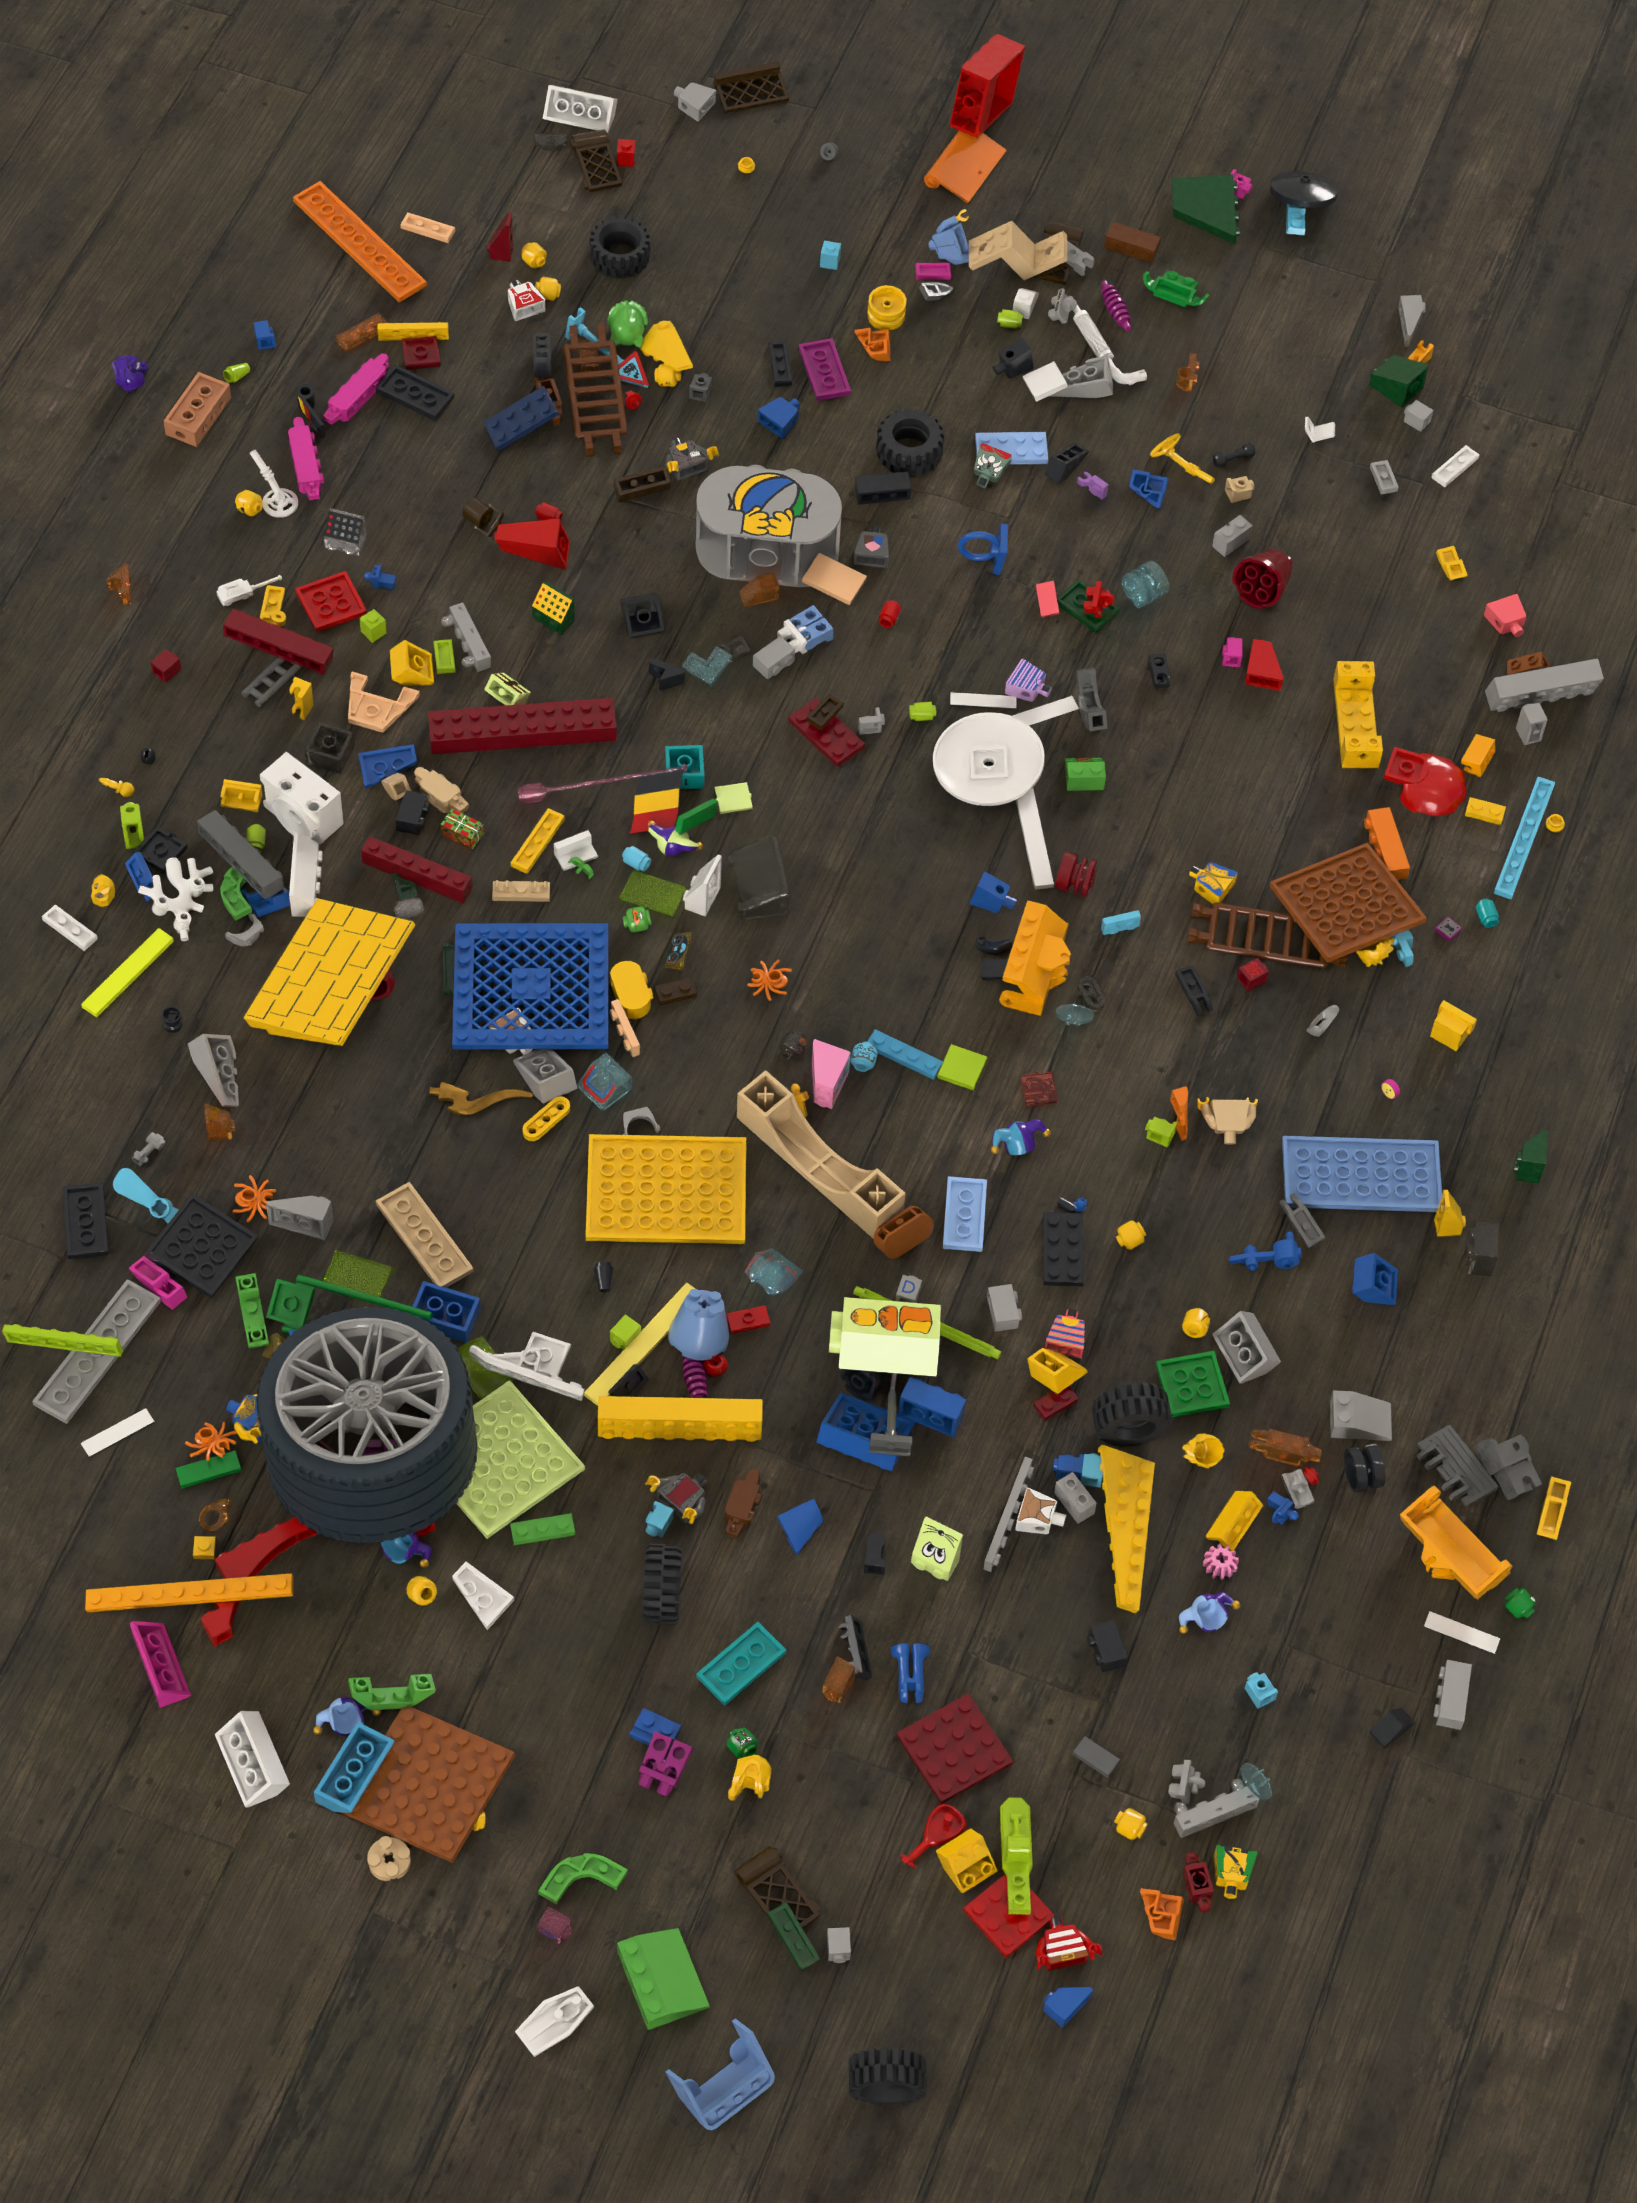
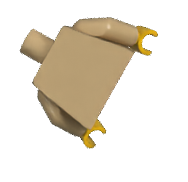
M1206 1097V1102H1201L1198 1098L1197 1106L1210 1128L1214 1129L1217 1134H1224V1144L1232 1145L1236 1144V1134H1242L1246 1129H1249L1255 1120L1258 1099H1255L1254 1103L1249 1102L1248 1097L1246 1100H1212L1209 1105V1098Z

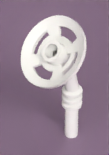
M256 449L251 451L250 455L260 468V473H263L262 476L265 477V480H268L272 488L262 500L264 511L270 516L277 518L293 514L298 507L296 494L291 490L279 488L270 467L266 466ZM288 503L293 504L289 509L283 511V507H286ZM268 504H270L272 508L277 509V511L269 508Z

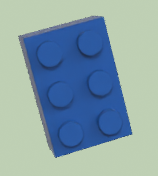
M423 1281L412 1306L432 1312L431 1320L420 1319L435 1325L439 1331L445 1333L446 1337L464 1343L468 1342L481 1310L480 1298Z
M910 1377L900 1396L898 1414L955 1438L964 1419L966 1399H963L958 1394L946 1392L941 1387L926 1384L921 1379Z

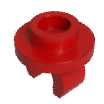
M631 390L624 393L627 396L625 405L628 409L634 410L640 406L642 398L638 393H633Z

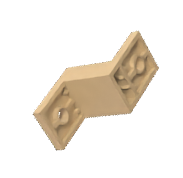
M1010 221L969 240V267L975 270L1002 257L1023 280L1029 279L1068 261L1067 234L1062 231L1034 244L1013 221Z

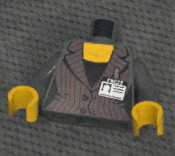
M676 438L671 442L672 447L669 449V455L666 456L665 466L668 473L674 472L675 478L678 481L708 470V458L712 460L713 456H719V453L715 446L705 449L696 445L691 440L682 443L680 438Z

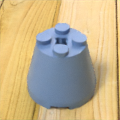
M692 1289L685 1297L670 1325L668 1334L670 1345L681 1351L682 1356L694 1360H710L712 1356L721 1352L724 1353L727 1349L729 1330L725 1306L720 1293Z

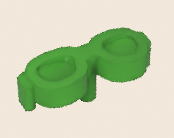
M571 857L568 863L579 867L575 871L577 874L583 870L589 876V880L594 875L592 868L585 864L582 859Z

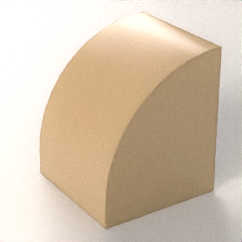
M395 773L381 780L385 790L393 800L404 797L406 790L411 791L405 775Z

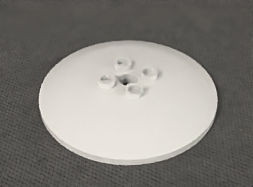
M978 713L956 721L942 733L934 748L933 766L940 784L957 799L981 806L1001 805L1022 797L1035 786L1044 768V749L1036 732L1023 721L1002 713ZM986 762L994 763L992 766L984 765Z

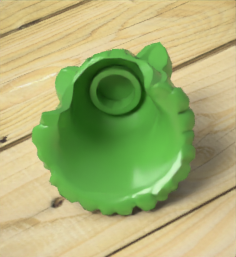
M625 300L616 303L611 308L607 324L610 326L612 333L610 340H613L616 346L619 344L624 346H631L633 344L636 347L642 346V335L648 327L647 313L644 307L632 300L630 302Z

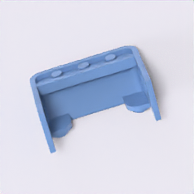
M737 2019L732 2020L740 2036L730 2047V2056L733 2062L699 2087L692 2079L683 2081L671 2070L668 2069L666 2071L678 2097L707 2130L718 2128L767 2090L775 2079L774 2072L753 2031Z

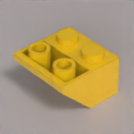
M1042 1348L1027 1358L1031 1377L1057 1394L1087 1373V1369L1061 1352Z
M971 1828L936 1850L944 1870L961 1893H965L998 1871L983 1836Z

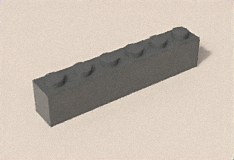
M214 810L197 820L199 834L265 900L284 889L282 873L279 870L276 871L272 867L271 862L268 859H264L259 850L253 848L248 839L242 837L237 828L228 823L224 815H220Z

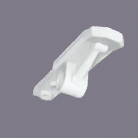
M474 1345L470 1347L469 1354L485 1369L582 1401L584 1389L581 1388L580 1384L575 1382L568 1384L563 1382V1379L558 1376L551 1375V1377L538 1373L541 1355L539 1350L534 1347H529L521 1352L504 1354L485 1353ZM535 1355L537 1360L529 1362L526 1360L527 1356Z

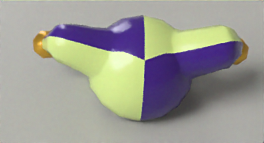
M654 821L648 822V831L657 840L660 851L667 856H676L683 851L689 852L694 849L702 850L703 848L701 842L695 843L689 840L687 832L679 835L675 831L676 826L661 828Z

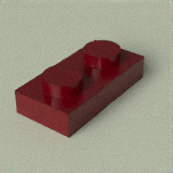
M1068 1386L1058 1394L1054 1391L1035 1401L1033 1406L1043 1420L1046 1421L1076 1404L1079 1398Z

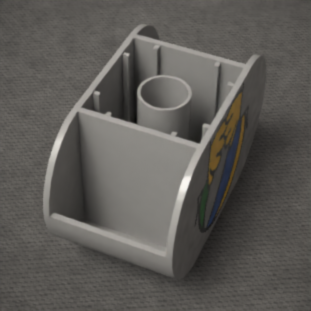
M751 465L749 467L730 466L709 475L699 487L696 500V554L701 565L712 575L731 580L792 587H810L802 582V578L818 553L838 562L842 504L837 491L826 480L816 475L802 473L796 469L780 471L766 469L761 465Z

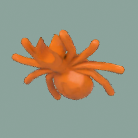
M778 959L768 972L765 963L760 961L764 971L751 968L753 972L752 983H748L747 986L760 987L753 993L754 996L758 995L765 987L766 996L771 1001L769 989L777 994H787V992L777 989L784 988L788 982L787 977L782 972H792V969H774L780 962Z
M249 1175V1179L254 1189L245 1184H234L235 1187L245 1188L235 1196L236 1203L245 1209H234L233 1213H243L253 1208L249 1218L246 1220L247 1222L251 1221L256 1209H258L264 1219H267L261 1207L267 1209L266 1199H273V1194L271 1193H276L275 1189L262 1191L265 1185L269 1183V1180L264 1181L259 1189L251 1175Z
M205 1422L204 1425L207 1427L200 1429L195 1434L197 1444L185 1442L187 1446L200 1449L197 1452L191 1453L190 1457L197 1456L207 1450L206 1460L210 1461L211 1450L216 1455L223 1457L225 1455L224 1448L230 1450L229 1443L236 1444V1441L226 1437L236 1435L237 1432L231 1431L223 1434L226 1427V1422H223L222 1428L218 1433L211 1424Z

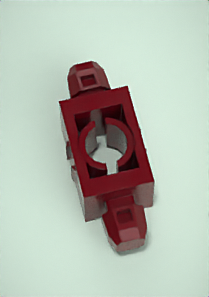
M1196 1853L1186 1854V1865L1182 1874L1190 1902H1197L1201 1912H1208L1211 1909L1210 1899H1212L1214 1889L1206 1861L1200 1862ZM1196 1875L1197 1879L1203 1882L1201 1889H1199V1885L1193 1882Z

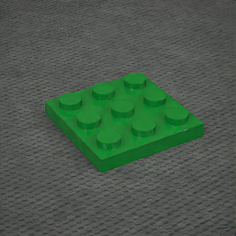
M1215 1351L1156 1361L1155 1366L1162 1389L1168 1395L1172 1417L1230 1406Z

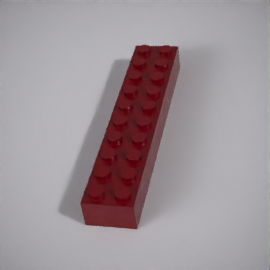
M613 698L428 711L431 755L617 741Z

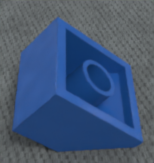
M1375 1253L1356 1258L1352 1286L1353 1294L1364 1302L1395 1305L1398 1270Z

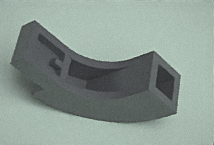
M1095 668L1076 670V693L1085 727L1089 731L1108 729L1106 710L1102 708L1098 696Z

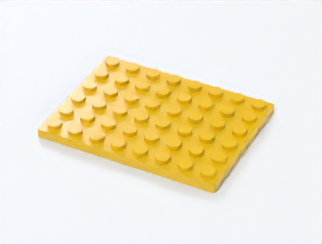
M589 1134L586 1241L745 1244L746 1137Z

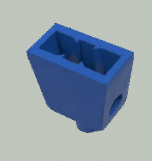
M779 397L758 409V422L783 439L798 422L800 403L797 399L787 402L782 397Z
M984 871L970 904L999 913L1002 905L1013 910L1017 899L1007 895L1010 889L1008 884Z

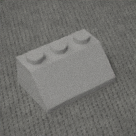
M1240 1311L1212 1334L1238 1382L1241 1384L1267 1374L1281 1363L1254 1313Z

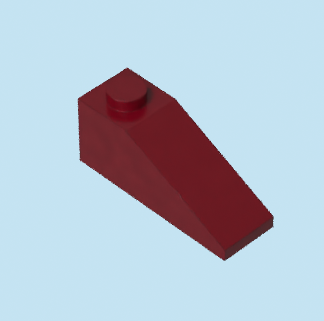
M512 213L507 214L492 234L491 241H488L487 252H490V259L511 261L513 253Z

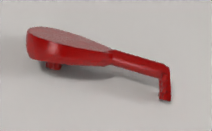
M949 1804L938 1805L927 1819L924 1840L908 1856L901 1854V1861L915 1869L916 1866L913 1862L927 1848L945 1845L966 1831L967 1822L964 1816Z

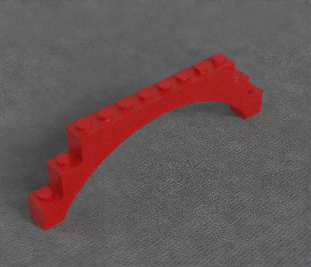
M292 1517L291 1520L285 1523L277 1524L272 1530L258 1534L253 1540L239 1544L230 1552L220 1554L215 1559L217 1570L223 1579L257 1576L268 1563L283 1551L318 1533L313 1529L307 1528L305 1524L299 1523L297 1518ZM435 1523L426 1526L423 1530L416 1531L418 1539L436 1530ZM241 1600L213 1602L217 1610H211L201 1618L202 1626L214 1647L233 1637L232 1624Z

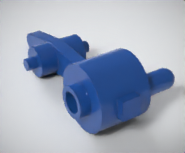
M1289 1231L1286 1233L1285 1240H1280L1273 1244V1251L1257 1252L1256 1247L1248 1245L1244 1249L1245 1254L1230 1256L1229 1262L1230 1264L1246 1263L1247 1269L1255 1271L1259 1266L1258 1262L1274 1260L1276 1267L1290 1269L1299 1264V1258H1302L1301 1248H1298L1297 1242L1294 1241V1234Z

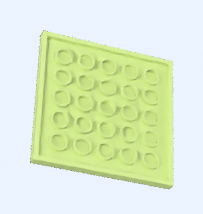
M510 1380L473 1405L478 1448L477 1462L475 1463V1471L472 1472L473 1477L469 1481L468 1488L464 1489L463 1496L458 1498L456 1503L486 1539L585 1470V1465Z

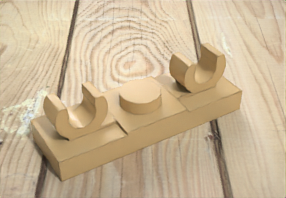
M496 880L493 881L492 899L493 901L550 902V882H509L508 880L501 882Z

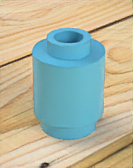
M634 846L627 847L622 854L623 862L638 871H646L651 863V858H649L648 854Z

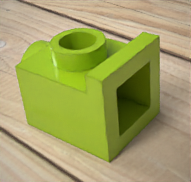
M1154 1117L1153 1120L1149 1119L1145 1128L1148 1131L1146 1139L1168 1148L1176 1132L1177 1122L1171 1124L1167 1120Z

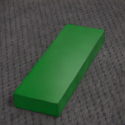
M713 798L678 816L675 831L681 835L715 817L718 801Z
M236 1451L225 1453L223 1457H211L210 1461L204 1459L175 1468L181 1489L241 1471Z

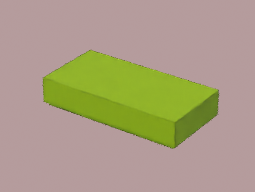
M452 639L434 641L437 674L454 673L455 662Z

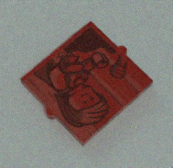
M1035 1072V1074L1021 1075L1026 1106H1044V1104L1058 1103L1052 1072Z

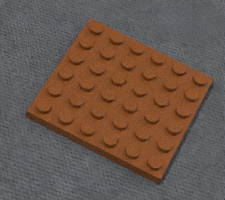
M1368 843L1270 882L1272 891L1327 963L1426 923L1427 917Z
M408 1706L399 1711L385 1736L395 1740L352 1813H341L453 1863L479 1816L515 1758V1752Z

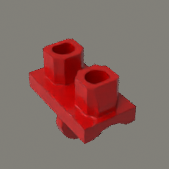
M1096 581L1095 587H1087L1086 596L1088 599H1093V601H1084L1083 606L1085 613H1094L1096 618H1101L1103 607L1107 608L1115 600L1110 591H1105L1102 588V581Z

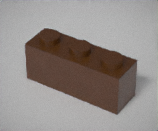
M1112 222L1106 234L1104 248L1153 263L1159 250L1161 237Z

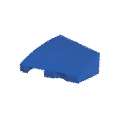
M1133 470L1129 488L1154 507L1160 509L1169 479L1151 475L1150 472Z
M285 887L266 900L258 892L247 893L246 889L241 890L242 896L258 918L290 906L289 891Z
M814 1499L777 1517L778 1522L787 1535V1541L796 1555L801 1552L803 1545L807 1540L811 1539L813 1532L823 1523L821 1512Z

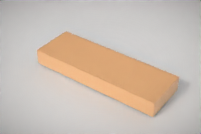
M408 212L401 223V229L449 243L455 233V227Z

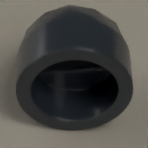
M145 748L141 751L140 757L144 764L155 762L156 755L153 749Z

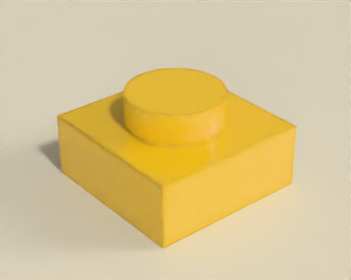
M194 1536L193 1558L215 1559L216 1537Z

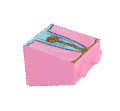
M816 1039L813 1041L812 1050L814 1103L821 1107L832 1109L849 1074L851 1052Z

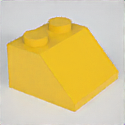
M403 640L390 650L392 680L405 687L434 684L431 653L406 640Z

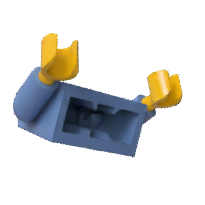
M965 209L961 210L958 216L955 217L954 215L944 220L936 229L937 233L932 235L933 240L929 241L930 250H936L940 259H946V261L954 265L969 262V246L962 224L958 223L960 220L966 221L969 216L966 218L961 216V213L966 212Z

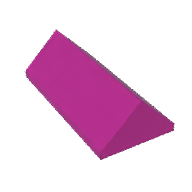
M132 1621L130 1623L132 1635L159 1707H164L191 1696L164 1623Z

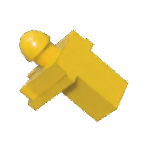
M793 1084L791 1091L803 1116L806 1117L808 1115L805 1101L809 1099L807 1091L800 1093V1086Z

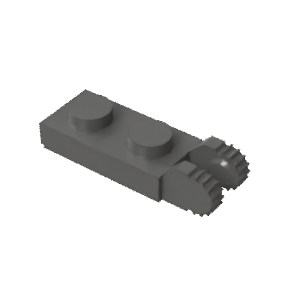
M1293 1193L1290 1195V1198L1297 1207L1296 1210L1292 1211L1284 1199L1280 1201V1204L1302 1241L1309 1249L1324 1240L1325 1236L1306 1206Z

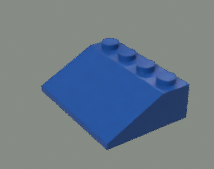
M840 1392L821 1423L817 1443L889 1471H893L900 1458L899 1455L869 1453L871 1433L885 1434L887 1431L888 1410ZM896 1414L895 1431L897 1435L910 1436L916 1421Z

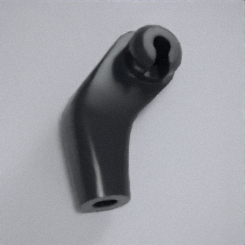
M980 936L976 939L975 946L979 951L998 955L1011 949L1013 944L1010 939L992 942Z

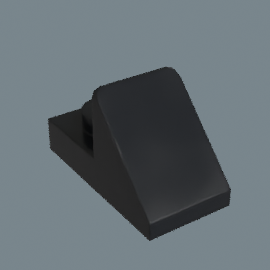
M653 657L651 658L649 674L660 678L659 690H665L685 683L684 669Z

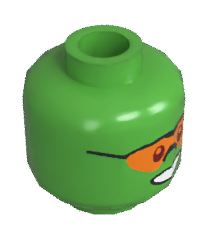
M643 906L629 908L626 910V916H623L625 928L629 927L632 933L645 931L651 925L649 910H645Z

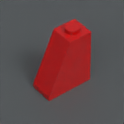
M1253 639L1245 684L1281 691L1283 674L1272 643Z

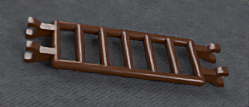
M597 323L599 340L597 342L578 343L576 325L569 326L571 344L563 346L574 433L577 439L584 438L586 457L593 456L592 438L612 436L614 454H621L620 435H626L628 432L616 345L613 340L606 341L604 323ZM609 348L610 355L571 358L570 351ZM611 362L612 370L573 373L572 365ZM613 377L614 384L575 387L574 380ZM615 391L616 399L577 402L576 394ZM617 406L618 414L579 417L578 410ZM618 420L620 423V428L582 432L580 425Z
M1193 903L1191 918H1209L1208 933L1190 928L1187 943H1207L1206 948L1210 951L1317 968H1325L1327 966V962L1321 954L1320 960L1308 959L1311 941L1305 933L1301 957L1290 956L1293 925L1297 923L1291 914L1222 903H1213L1212 908H1207ZM1219 911L1230 912L1226 945L1214 944ZM1238 914L1249 915L1244 948L1233 947ZM1256 917L1268 918L1263 951L1252 950ZM1275 920L1286 921L1282 954L1271 953ZM1348 955L1328 963L1345 968Z

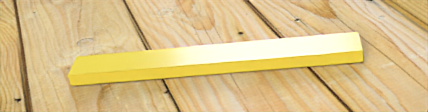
M686 1283L584 1392L586 1398L598 1406V1396H611L608 1391L633 1364L640 1365L669 1333L670 1325L685 1297L689 1294L690 1290L695 1289L694 1287Z

